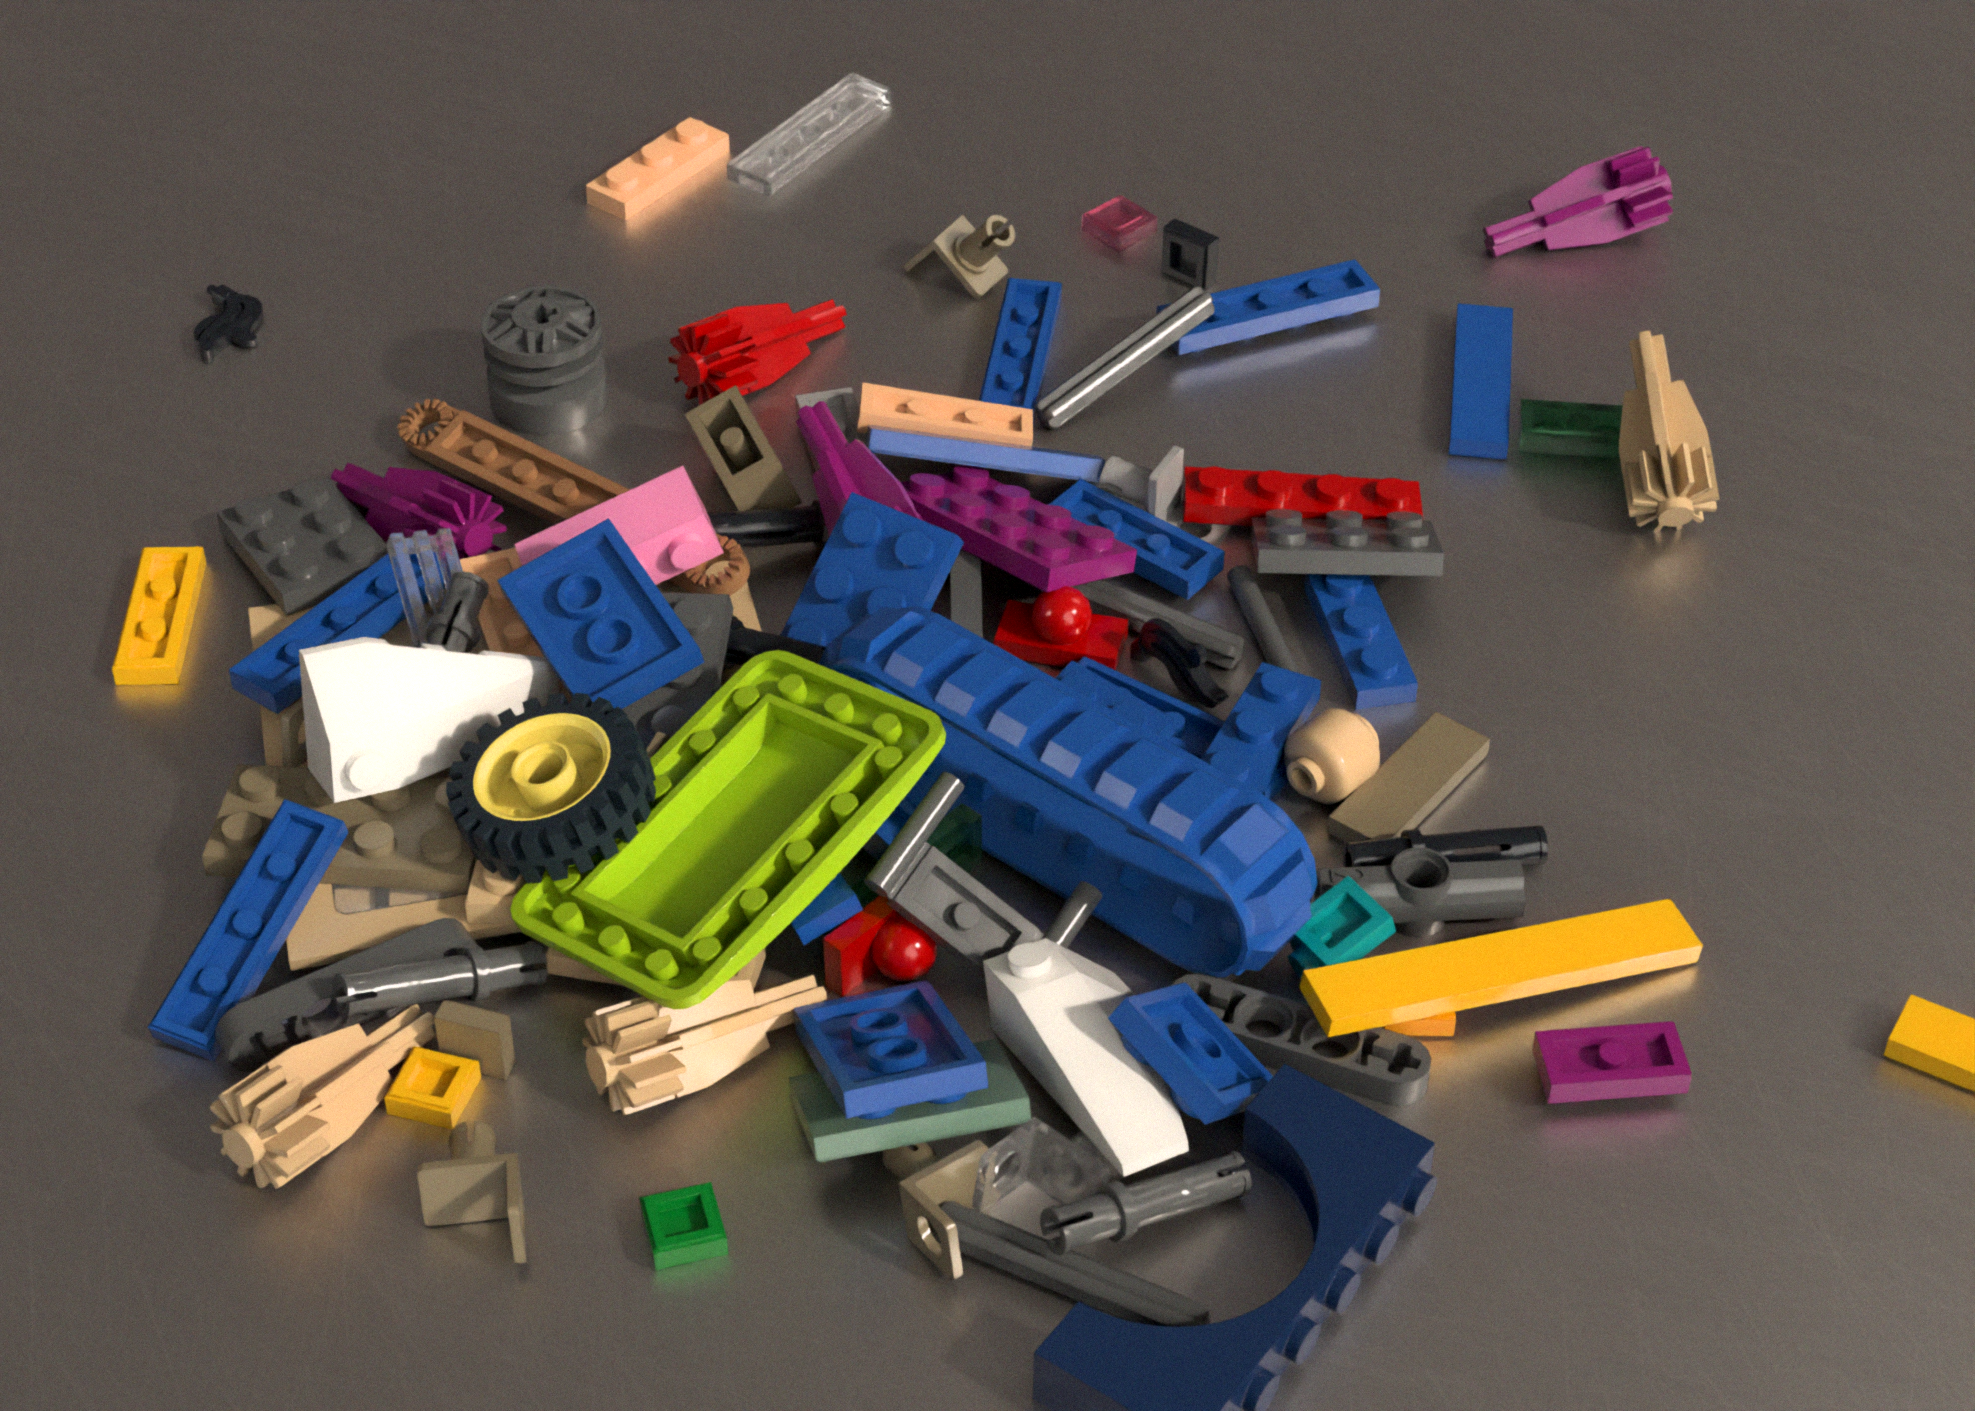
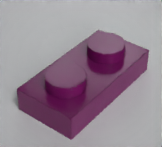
M1674 1021L1535 1031L1532 1052L1548 1104L1688 1093L1692 1073Z

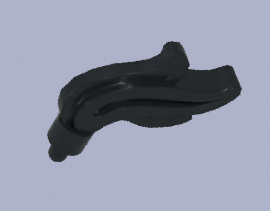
M209 285L207 293L212 296V302L222 308L223 311L203 319L193 332L194 340L199 341L201 359L206 364L212 363L215 355L234 343L241 347H254L257 345V336L252 333L263 318L262 303L257 298L239 294L226 285L218 287Z
M1160 618L1150 619L1144 623L1140 636L1130 646V657L1133 660L1147 662L1153 657L1160 660L1166 666L1175 686L1192 702L1197 701L1199 704L1212 709L1228 699L1227 692L1215 683L1203 664L1207 660V653L1201 643L1195 646L1191 645L1173 626Z

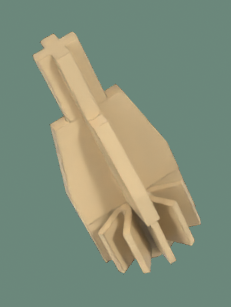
M1650 330L1638 333L1639 339L1629 341L1636 389L1624 391L1618 446L1630 517H1636V523L1640 527L1653 520L1654 531L1661 530L1663 526L1677 527V530L1683 529L1684 524L1691 520L1698 523L1703 522V511L1716 512L1717 510L1716 500H1720L1710 440L1707 428L1684 380L1671 381L1664 336L1662 334L1651 336Z
M813 974L757 992H753L750 980L727 981L703 1002L686 1009L674 1010L663 1007L652 999L640 996L593 1011V1017L585 1019L584 1022L591 1036L583 1038V1045L588 1048L586 1051V1065L589 1075L597 1086L599 1095L609 1092L610 1109L613 1112L621 1109L623 1116L707 1088L768 1049L770 1045L766 1033L794 1024L793 1008L822 1002V1000L827 999L824 986L817 987Z
M418 1004L409 1005L368 1034H365L358 1023L284 1050L219 1094L220 1099L211 1104L210 1110L220 1118L210 1126L213 1132L222 1135L224 1147L220 1149L223 1156L228 1154L231 1160L239 1166L237 1173L242 1177L253 1170L257 1187L263 1189L272 1182L275 1189L280 1188L354 1134L382 1101L394 1080L388 1071L406 1059L413 1046L421 1048L437 1036L431 1027L435 1024L434 1015L431 1011L423 1013Z

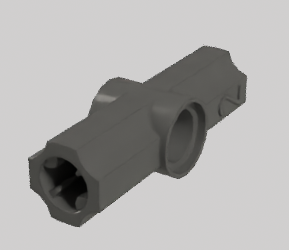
M1416 847L1406 849L1397 854L1392 861V865L1316 869L1318 884L1314 892V901L1349 875L1393 917L1396 932L1407 937L1424 938L1432 936L1439 932L1444 926L1445 921L1513 918L1523 917L1526 903L1525 876L1520 860L1449 862L1446 857L1437 851Z

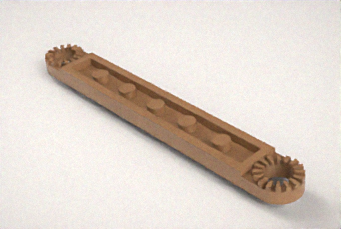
M434 398L433 402H431L430 399H424L423 405L419 402L415 403L416 408L412 410L409 407L405 411L407 416L402 415L399 419L401 421L397 426L399 436L410 453L555 525L630 490L465 410L459 411L447 405L444 400L440 402L439 399ZM438 422L440 427L435 426L434 433L429 430L427 431L429 436H426L425 433H421V436H419L420 431L425 426ZM716 533L724 553L668 579V581L692 593L732 595L746 583L750 574V564L740 544H737L733 538L729 540L728 537ZM720 561H729L728 565L730 568L725 567L724 574L721 571L717 572L719 577L710 574L709 578L705 574L711 565Z

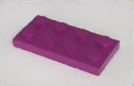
M959 465L954 467L953 472L940 475L917 473L911 475L909 481L901 482L913 502L916 512L920 513L925 522L957 534L964 541L961 549L1045 592L1058 590L1064 586L1072 587L1134 572L1137 549L1115 539L1114 533L1111 530L1100 526L1086 525L1072 518L1071 512L1068 509L1055 505H1045L1029 497L1030 492L1025 488L1015 485H1004L990 478L989 472L981 467Z

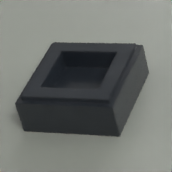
M1174 218L1163 229L1161 272L1195 287H1200L1204 291L1208 290L1217 281L1219 237Z

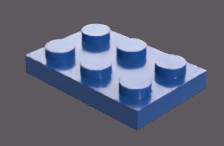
M851 492L780 636L791 637L827 647L828 643L866 614L873 615L882 607L899 609L918 606L931 611L964 541L955 533Z
M609 518L497 580L508 603L571 697L575 693L588 694L592 702L601 697L610 701L614 709L616 707L623 709L704 663L699 646Z
M928 980L793 1008L796 1034L846 1119L852 1117L879 1119L891 1115L898 1107L926 1101L934 1104L953 1103L964 1098L968 1092L989 1088L986 1061Z

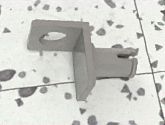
M1174 445L1154 470L1121 460L1117 456H1111L1108 459L1101 473L1100 482L1102 484L1100 489L1145 505V510L1148 513L1178 528L1184 524L1191 523L1183 522V502H1181L1183 448ZM1199 523L1208 527L1211 531L1207 536L1200 539L1218 547L1231 531L1232 525Z

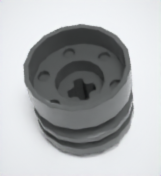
M552 285L533 286L506 293L488 306L481 317V335L484 345V359L487 364L490 407L500 423L517 432L551 435L563 434L584 427L601 415L608 403L605 358L603 357L600 309L590 297L570 288Z

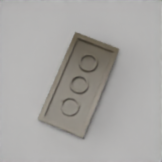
M237 763L202 854V861L207 876L237 878L284 799L343 820L349 833L319 884L468 894L476 857L461 835L448 805L450 801L446 794L447 782L452 781L451 778L425 777L399 789L334 803L308 768Z

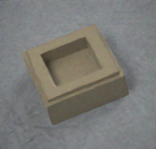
M443 1000L434 1016L439 1052L479 1061L482 1075L507 1080L516 1064L510 1016L450 1000Z

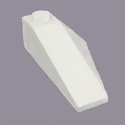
M368 637L299 650L308 769L334 803L399 789L452 766L453 761H463L459 751L466 741L480 744L476 731L486 722L497 728L501 725L497 715L508 708H511L514 714L518 716L524 713L522 702L537 698L541 707L547 706L549 694L559 693L558 676L546 658L539 656L485 650L479 654L446 651L440 645L421 643L420 648L389 645L385 639Z
M1047 938L1036 942L1019 944L1009 952L983 961L992 1030L1123 1177L1189 1151L1188 1139L1178 1107L1169 1093L1171 1087L1152 1066L1139 1062L1125 1049L1121 1041V1032L1108 1019L1110 1014L1125 998L1135 995L1114 972Z

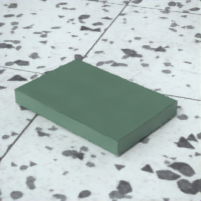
M997 1039L973 1043L986 1061L989 1088L968 1092L964 1098L953 1103L934 1104L926 1101L898 1107L891 1115L879 1119H862L858 1117L846 1119L819 1072L789 1077L791 1100L814 1157L819 1162L1027 1123V1121L1031 1120L1029 1096Z

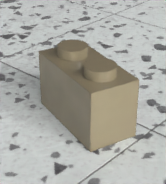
M736 385L685 413L687 420L739 511L794 508L802 503L777 455Z

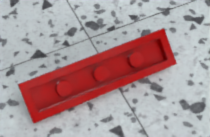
M1185 466L1182 483L1183 522L1251 526L1252 517H1266L1267 511L1275 509L1295 510L1302 513V518H1326V513L1336 510L1358 512L1362 514V519L1386 520L1388 513L1398 511L1414 512L1423 516L1419 481H1406L1397 478L1344 477L1338 474L1284 473L1278 470H1234L1217 466L1206 468Z

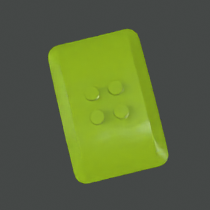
M774 650L754 656L650 758L656 778L653 781L656 788L655 800L648 802L651 812L646 822L634 821L638 831L636 836L629 843L618 838L614 840L619 852L608 860L599 853L593 855L591 859L595 868L582 874L576 864L568 866V878L553 881L548 871L545 870L541 883H526L513 898L510 908L512 919L524 934L640 995L656 1001L663 1007L676 1010L695 1006L703 1002L730 980L775 939L818 896L873 836L909 793L944 746L946 731L941 719L929 709L790 652Z

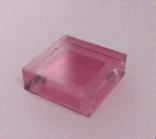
M1119 195L1083 214L1082 231L1120 253L1157 233L1158 217L1124 196Z

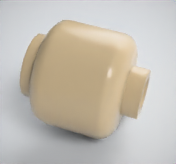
M1330 708L1319 712L1295 730L1284 744L1283 760L1288 780L1297 792L1316 802L1332 805L1345 800L1360 785L1372 777L1379 768L1380 750L1376 731L1364 717L1357 713L1337 708Z

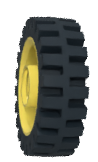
M563 693L549 694L547 706L541 707L537 698L522 702L524 713L518 716L514 714L511 708H508L497 715L501 723L499 727L494 728L486 722L476 731L480 744L466 741L459 751L463 761H453L449 771L452 781L447 782L446 794L450 801L448 805L457 827L476 859L480 860L482 865L490 872L494 873L498 870L503 878L515 881L521 873L527 883H541L545 870L548 871L553 881L568 878V866L576 864L582 874L595 868L591 859L593 855L599 853L608 860L619 852L614 840L618 838L629 843L636 836L638 831L634 821L646 822L651 812L648 802L655 800L656 788L653 781L656 778L645 746L632 721L629 720L627 714L620 707L614 709L610 701L601 697L592 702L589 695L583 693H575L570 703H568Z

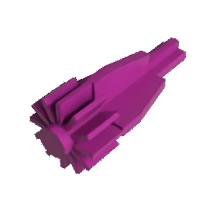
M1639 146L1579 167L1528 200L1531 211L1483 228L1486 237L1483 240L1485 247L1491 251L1492 257L1496 258L1541 241L1545 251L1604 245L1669 221L1668 216L1673 214V210L1667 200L1673 199L1670 177L1666 169L1659 165L1660 159L1658 156L1652 158L1651 150L1648 146L1644 148Z
M819 401L813 407L805 405L797 412L800 418L795 422L821 467L812 475V479L829 536L851 492L924 521L920 513L916 512L915 506L902 483L865 444L857 439L853 440L850 444L847 442L824 401Z
M347 462L343 472L336 468L332 472L330 479L338 482L336 487L349 501L368 509L365 520L393 549L407 539H411L452 561L455 573L458 572L457 560L482 555L489 549L495 552L502 550V548L492 544L493 534L506 532L507 526L494 520L504 510L502 506L490 501L492 496L437 471L389 467L385 477H381L353 463Z

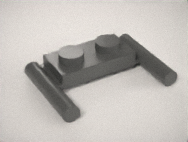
M942 772L865 878V884L875 893L889 899L886 903L888 906L923 930L938 945L984 981L986 980L983 961L1009 952L1019 944L1036 942L1047 938L1068 948L1102 899L1103 895L1093 885L1080 881L1044 934L1040 932V929L937 848L926 842L965 788L963 783L954 775Z

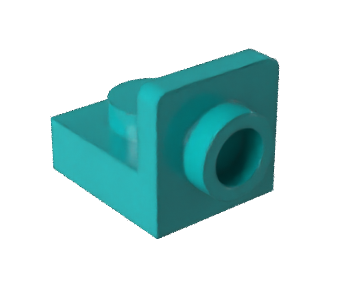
M1348 875L1310 904L1312 917L1290 941L1293 952L1287 957L1291 967L1300 979L1302 978L1303 970L1359 960L1396 932L1393 917Z

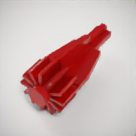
M833 299L792 313L788 303L737 306L677 329L680 335L671 338L669 342L679 352L668 357L669 363L677 365L679 375L673 379L675 383L683 381L688 386L685 398L691 400L698 397L699 405L735 385L742 396L751 394L773 384L811 353L807 346L808 343L844 330L845 325L842 318L847 315L843 305L836 307Z

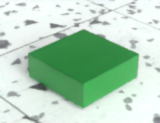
M711 1182L639 1197L640 1214L655 1271L728 1255L727 1236Z

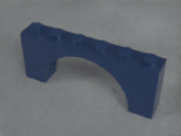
M1284 1063L1245 1108L1241 1155L1272 1176L1285 1189L1301 1212L1309 1230L1313 1246L1310 1257L1301 1272L1286 1289L1257 1309L1232 1319L1200 1326L1168 1327L1135 1323L1097 1311L1078 1301L1034 1352L1033 1399L1052 1411H1266L1278 1390L1281 1374L1291 1362L1301 1365L1308 1358L1319 1338L1321 1324L1331 1311L1341 1314L1346 1310L1357 1292L1362 1272L1371 1261L1379 1265L1387 1258L1397 1240L1401 1223L1409 1213L1416 1217L1419 1216L1429 1204L1437 1185V1177L1431 1174L1435 1142Z

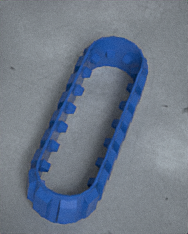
M918 606L899 609L882 607L873 615L866 614L828 643L818 663L819 665L929 709L942 720L941 722L946 731L945 744L923 775L904 797L912 806L917 808L942 772L954 775L963 783L965 788L939 823L940 825L1068 900L1080 881L1093 885L1101 892L1103 897L1091 915L1175 965L1195 974H1206L1219 978H1226L1231 974L1240 976L1245 970L1260 971L1311 919L1310 902L1318 884L1315 859L1303 833L1285 811L1254 788L946 617Z

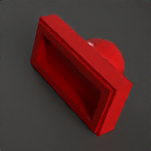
M1064 586L1058 590L1041 592L1033 604L1008 600L994 638V645L1023 661L1066 667L1072 660L1077 663L1085 656L1117 671L1128 636V619L1093 614L1089 600L1081 591L1073 587Z
M879 895L864 906L862 911L847 919L823 938L825 986L843 998L878 970L886 977L897 981L907 982L918 979L927 974L935 964L939 945L923 930L888 906L886 903L889 899Z

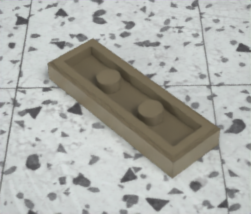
M1435 712L1379 766L1372 777L1360 785L1329 815L1327 833L1347 843L1400 837L1403 830L1415 829L1488 755L1490 738Z

